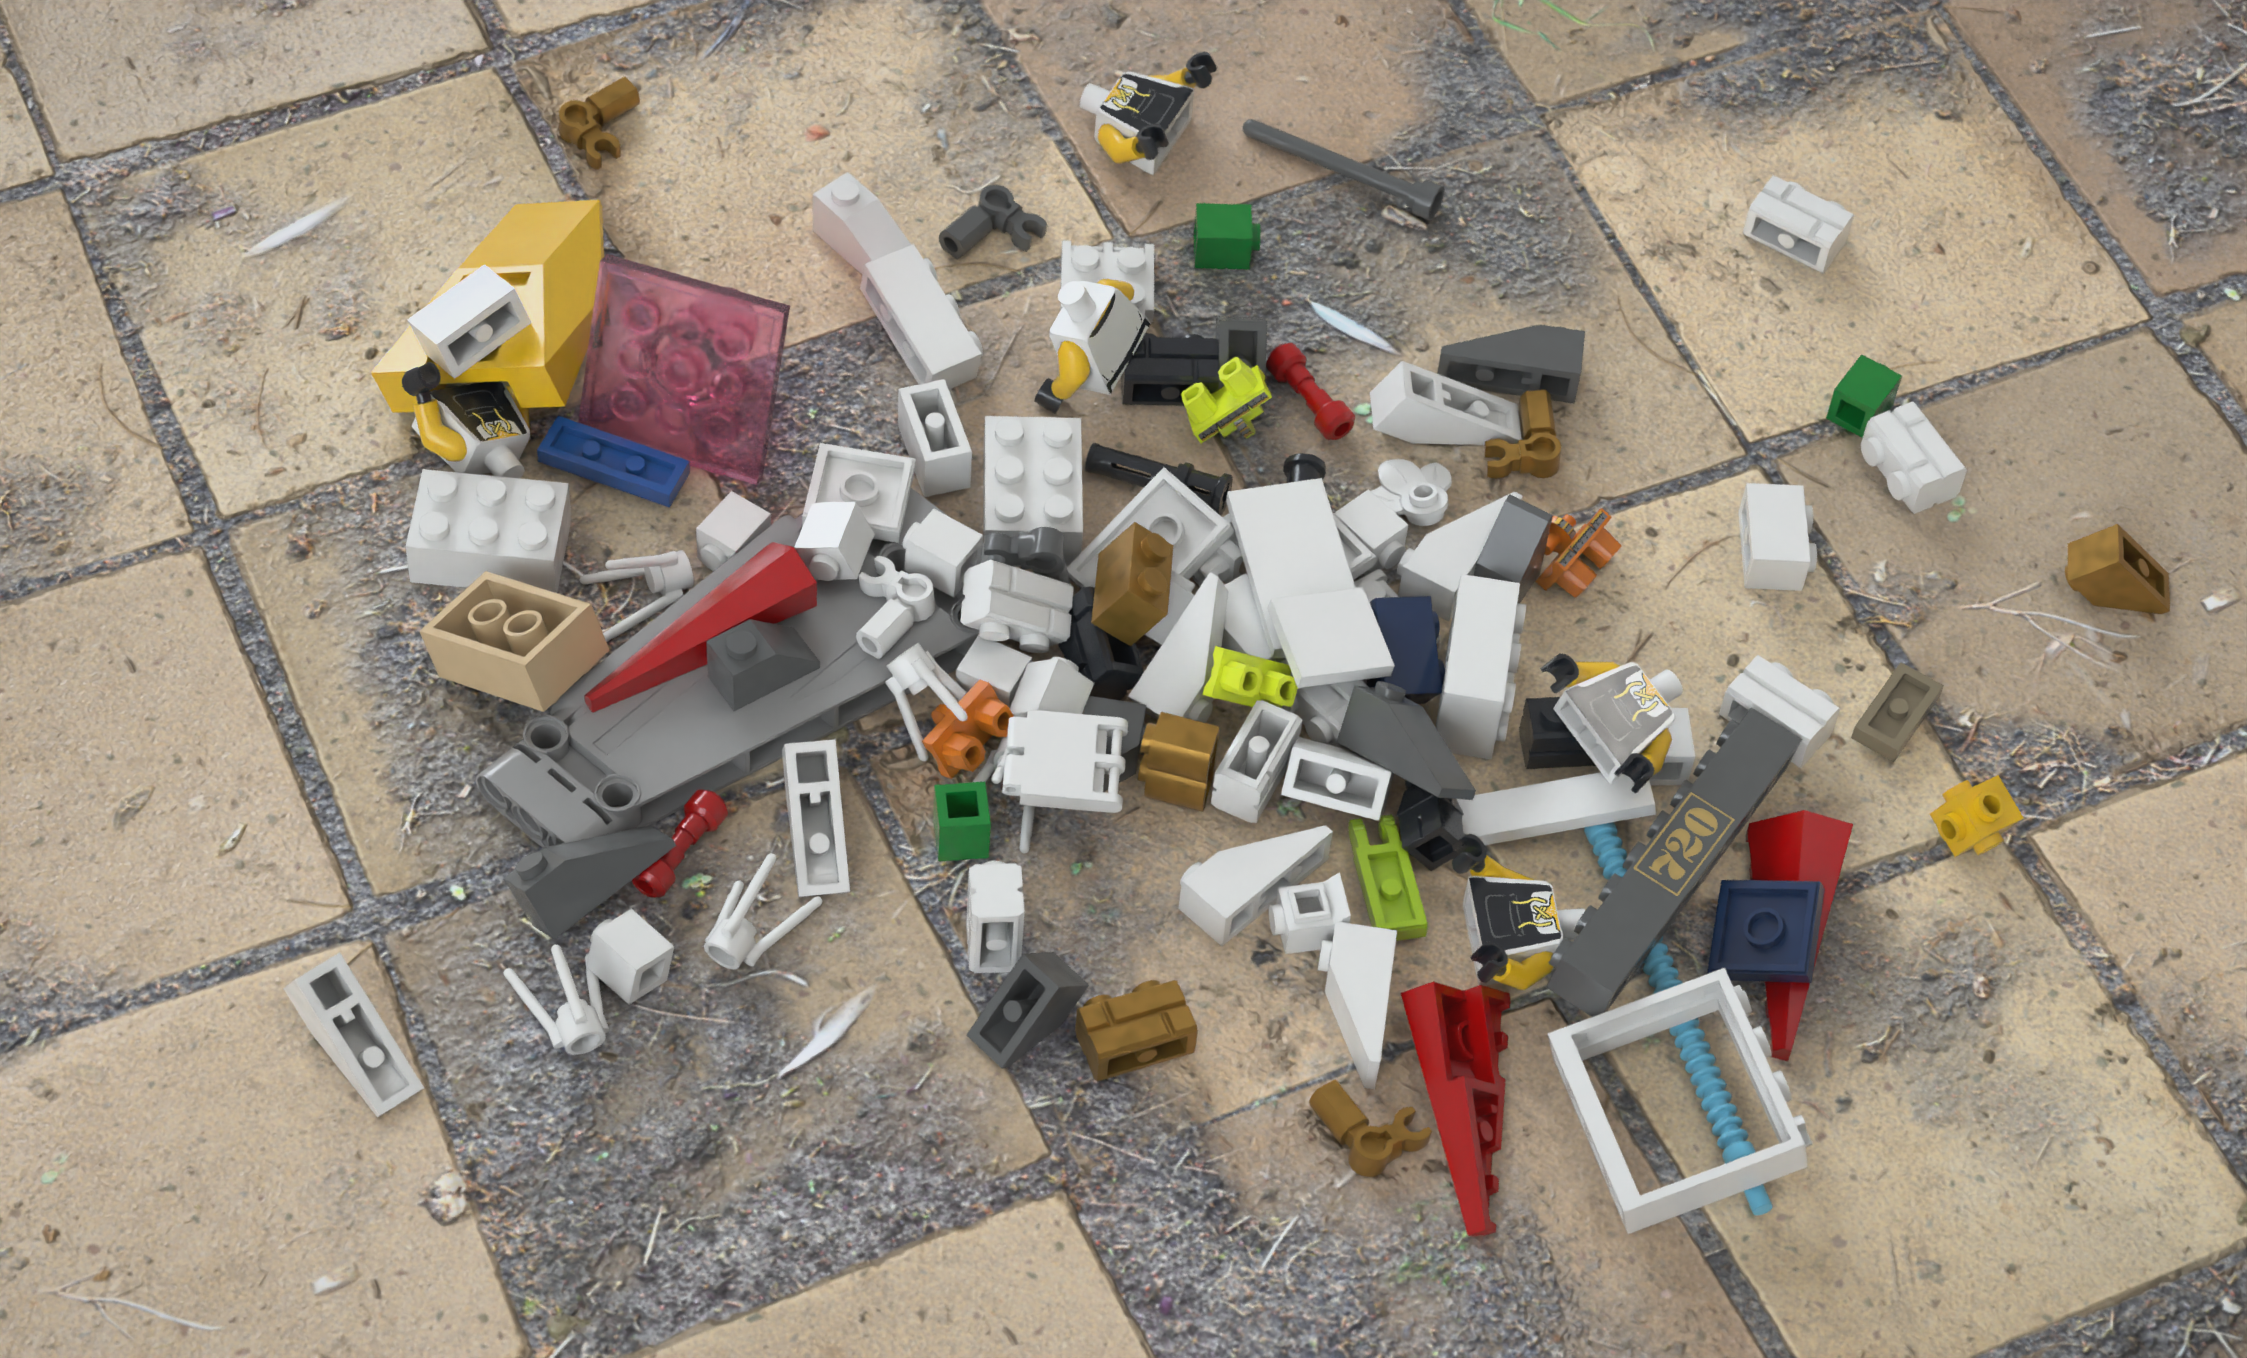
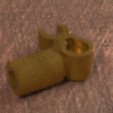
M623 76L588 96L585 102L571 100L561 106L559 110V134L564 141L575 144L580 150L584 149L586 151L587 163L596 170L602 168V156L598 151H609L616 159L621 157L619 140L610 133L602 132L601 126L639 105L640 97L637 88L626 76Z
M1547 390L1525 391L1519 399L1525 440H1518V444H1510L1502 439L1485 441V457L1501 458V460L1487 461V477L1494 479L1503 478L1511 471H1520V474L1530 473L1537 478L1545 479L1552 477L1559 470L1561 444L1559 439L1556 438L1551 395Z
M1336 1079L1318 1088L1309 1100V1105L1342 1145L1347 1144L1350 1148L1348 1163L1351 1169L1364 1177L1380 1175L1389 1162L1401 1156L1402 1150L1415 1152L1423 1149L1432 1133L1429 1127L1419 1132H1411L1406 1129L1405 1126L1412 1122L1416 1112L1412 1106L1399 1110L1390 1125L1383 1123L1379 1126H1368L1369 1119Z

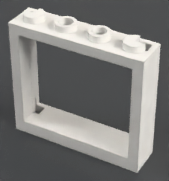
M1725 968L1548 1033L1552 1057L1628 1234L1808 1167L1806 1147L1812 1145V1141L1806 1130V1123L1802 1115L1792 1116L1786 1103L1792 1100L1787 1081L1781 1070L1772 1073L1766 1060L1767 1057L1772 1056L1765 1033L1761 1026L1752 1029L1746 1014L1752 1012L1745 991H1742L1740 985L1733 987ZM1719 1010L1779 1144L1640 1195L1582 1061Z

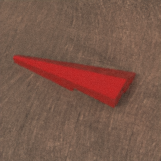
M775 542L768 544L584 695L587 706L594 713L707 665L706 641L750 619L776 624L816 607V580L793 546Z
M1806 810L1749 823L1745 837L1746 842H1749L1751 859L1749 868L1750 880L1820 881L1825 889L1815 956L1816 963L1853 824ZM1765 982L1767 997L1765 1004L1766 1018H1769L1772 1040L1770 1048L1771 1057L1788 1062L1810 983Z
M1433 981L1400 994L1468 1236L1489 1235L1496 1233V1224L1490 1220L1489 1201L1491 1195L1499 1192V1178L1494 1174L1491 1175L1492 1155L1501 1150L1506 1082V1079L1499 1075V1052L1508 1048V1035L1501 1031L1502 1011L1510 1008V993L1484 985L1461 990Z

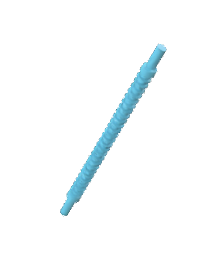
M1615 823L1585 827V835L1589 843L1593 845L1592 851L1594 855L1599 857L1597 863L1600 867L1604 868L1603 877L1609 880L1614 873L1623 877L1627 870L1622 866L1628 853L1625 849L1621 848L1623 842L1620 837H1617L1618 830ZM1663 936L1643 962L1645 963L1643 971L1650 976L1648 983L1655 988L1653 994L1683 983L1677 979L1679 975L1678 970L1672 967L1673 958L1666 955L1668 947L1666 944L1661 943ZM1696 1018L1669 1028V1032L1672 1036L1676 1037L1674 1041L1675 1046L1682 1049L1680 1051V1058L1688 1061L1685 1065V1070L1692 1074L1690 1078L1692 1085L1698 1086L1695 1093L1698 1098L1703 1099L1701 1102L1702 1109L1709 1111L1706 1119L1709 1123L1714 1124L1711 1130L1713 1135L1720 1137L1717 1145L1719 1148L1725 1149L1722 1157L1726 1164L1753 1154L1756 1151L1753 1144L1746 1141L1748 1138L1747 1131L1740 1129L1743 1121L1740 1117L1735 1116L1737 1107L1730 1103L1732 1099L1731 1093L1724 1091L1727 1084L1724 1079L1719 1078L1721 1075L1720 1068L1713 1066L1716 1058L1713 1054L1708 1053L1710 1051V1044L1702 1041L1705 1033L1702 1029L1698 1028L1700 1021ZM1763 1184L1744 1191L1753 1215H1763L1773 1208Z

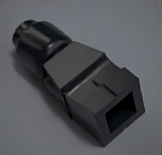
M1405 780L1406 790L1397 812L1402 848L1432 871L1460 855L1459 852L1453 850L1452 844L1466 835L1463 832L1462 825L1464 813L1457 799L1439 798Z

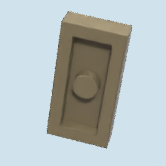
M1900 662L1855 725L1851 739L1895 762L1939 699L1944 685Z

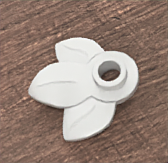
M1392 459L1381 463L1378 472L1382 486L1371 491L1398 516L1406 515L1407 519L1415 525L1429 526L1443 518L1444 512L1448 507L1446 491L1452 484L1450 472L1444 466L1435 462L1420 469L1413 462L1405 459Z

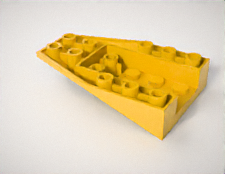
M600 200L514 205L456 269L427 305L485 264L515 289L532 323L455 379L424 353L411 326H409L371 372L392 413L414 412L413 404L417 402L416 396L409 395L404 390L402 378L407 371L429 362L437 366L441 375L439 385L430 391L444 389L447 383L508 381L521 408L565 407L606 304L603 209Z

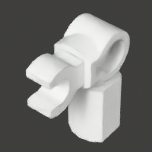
M877 556L874 559L876 573L881 576L871 577L861 572L858 575L860 589L868 596H884L887 602L856 633V639L863 651L880 659L913 626L914 621L919 622L932 616L935 611L933 584L927 576L919 573L908 574L902 570L897 572L890 559Z

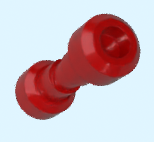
M1284 343L1274 348L1267 358V370L1278 382H1287L1297 394H1301L1306 400V405L1315 415L1314 426L1326 440H1338L1346 436L1354 426V413L1343 401H1333L1324 389L1319 388L1315 383V378L1305 367L1307 362L1306 356L1294 343Z
M705 789L696 790L683 807L685 817L677 825L675 833L671 837L676 846L632 879L634 886L641 893L651 898L663 897L675 883L674 870L684 859V854L689 847L695 845L705 832L716 831L728 816L726 803L715 792Z

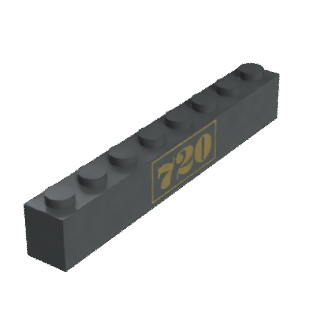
M1752 707L1740 723L1732 719L1716 742V745L1721 747L1719 751L1715 753L1709 749L1697 765L1693 775L1698 777L1694 783L1685 780L1677 790L1670 803L1674 807L1671 814L1662 810L1654 820L1646 835L1651 838L1649 843L1644 845L1638 842L1631 850L1622 866L1627 870L1624 876L1620 877L1614 873L1608 880L1598 897L1603 902L1598 910L1590 905L1583 913L1574 928V932L1579 934L1572 942L1564 938L1549 961V964L1556 969L1547 988L1591 1017L1607 1012L1786 771L1802 739Z

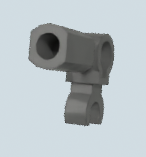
M989 185L981 191L978 206L973 205L940 232L939 242L942 249L958 259L987 236L992 229H998L1004 234L1006 232L1009 233L1014 245L1020 250L1027 252L1030 249L1032 237L1026 232H1033L1042 239L1046 234L1047 223L1039 215L1023 212V207L1014 201L1013 194L1008 188L1001 185Z
M1038 527L1030 532H1020L1019 537H1010L1000 533L985 535L984 555H988V561L994 560L1010 566L1020 565L1023 570L1032 569L1036 574L1071 584L1063 556L1064 535L1059 530L1051 527Z

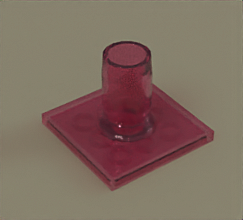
M606 254L599 264L578 423L689 460L692 467L757 485L764 474L790 305L747 294L733 287L715 285Z

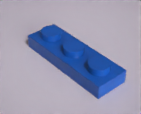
M557 416L537 449L538 462L669 508L690 474L689 460L561 416Z

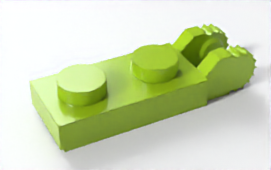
M1392 814L1381 816L1378 832L1382 839V844L1371 846L1362 818L1349 820L1348 833L1354 855L1353 860L1371 926L1397 930L1396 941L1426 937L1428 930L1427 919L1408 852L1402 848V841L1400 840L1394 816Z

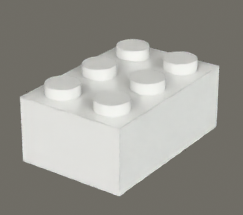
M985 416L983 543L985 535L1000 533L1010 537H1019L1020 532H1030L1038 527L1055 528L1064 535L1063 556L1068 567L1082 552L1081 418Z
M422 469L406 542L410 582L467 588L487 571L557 593L571 524L569 483Z
M1461 574L1449 632L1445 675L1436 721V729L1453 754L1491 760L1495 741L1505 742L1509 713L1512 712L1516 689L1514 676L1517 673L1521 651L1519 639L1520 634H1522L1526 613V604L1517 603L1520 583Z

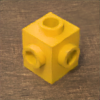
M1999 775L1972 787L1969 780L1957 784L1942 794L1946 802L1930 813L1940 836L1946 841L1954 857L1971 849H1974L1978 856L1988 852L2004 842L2001 836L2003 832L2024 819Z

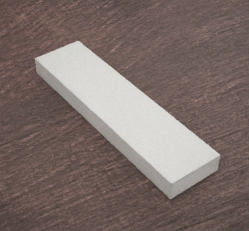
M1601 772L1474 795L1473 800L1457 799L1464 813L1462 816L1463 832L1466 835L1473 834L1479 837L1484 845L1656 815L1655 802L1649 780L1638 793H1634L1631 788L1635 784L1628 776L1622 774L1616 781L1610 784Z

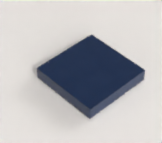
M1721 880L1707 973L1725 968L1730 981L1812 983L1825 892L1820 881Z

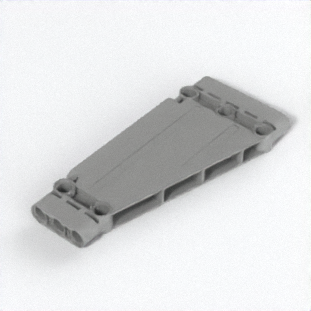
M911 488L899 543L873 539L859 574L864 572L871 577L881 576L876 573L874 559L877 556L890 559L897 572L904 571L906 549L903 548V540L909 528L915 522L921 524L933 509L943 514L945 513ZM803 513L796 519L791 515H785L574 683L554 703L550 715L537 716L530 720L524 727L523 739L476 776L477 787L484 798L495 809L542 848L651 825L683 809L685 803L696 790L705 789L716 792L782 759L784 744L817 741L896 701L895 696L885 683L886 680L893 676L886 665L919 642L925 652L929 651L936 663L947 674L955 671L979 635L978 629L960 623L962 601L965 599L963 588L953 598L933 587L935 611L932 616L919 622L914 621L913 626L882 658L877 659L861 649L856 639V633L887 602L886 597H872L863 593L860 589L859 577L847 580H816L817 606L776 624L795 628L820 661L819 669L733 711L709 679L708 666L705 665L592 713L584 699V695L765 546L775 542L795 547L803 528ZM984 543L982 546L981 563L988 561V555H984ZM908 688L904 690L906 695L911 693ZM618 805H620V806H624V807L615 808V807H613V806H618Z

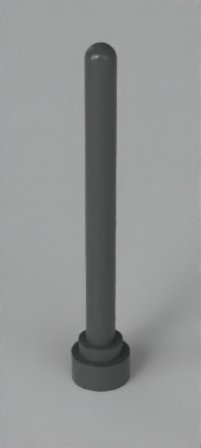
M1249 119L1243 124V132L1246 136L1406 201V206L1412 208L1413 214L1427 220H1432L1435 217L1443 201L1444 186L1429 180H1425L1423 183L1415 181L1412 184L1257 120Z

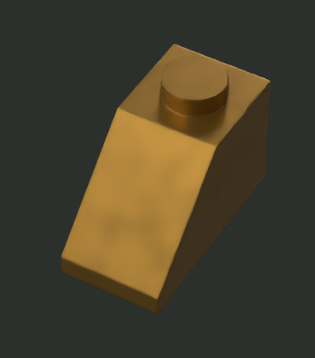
M2119 524L2067 543L2068 564L2065 566L2067 582L2074 591H2079L2092 605L2154 614H2164L2170 611L2169 573Z

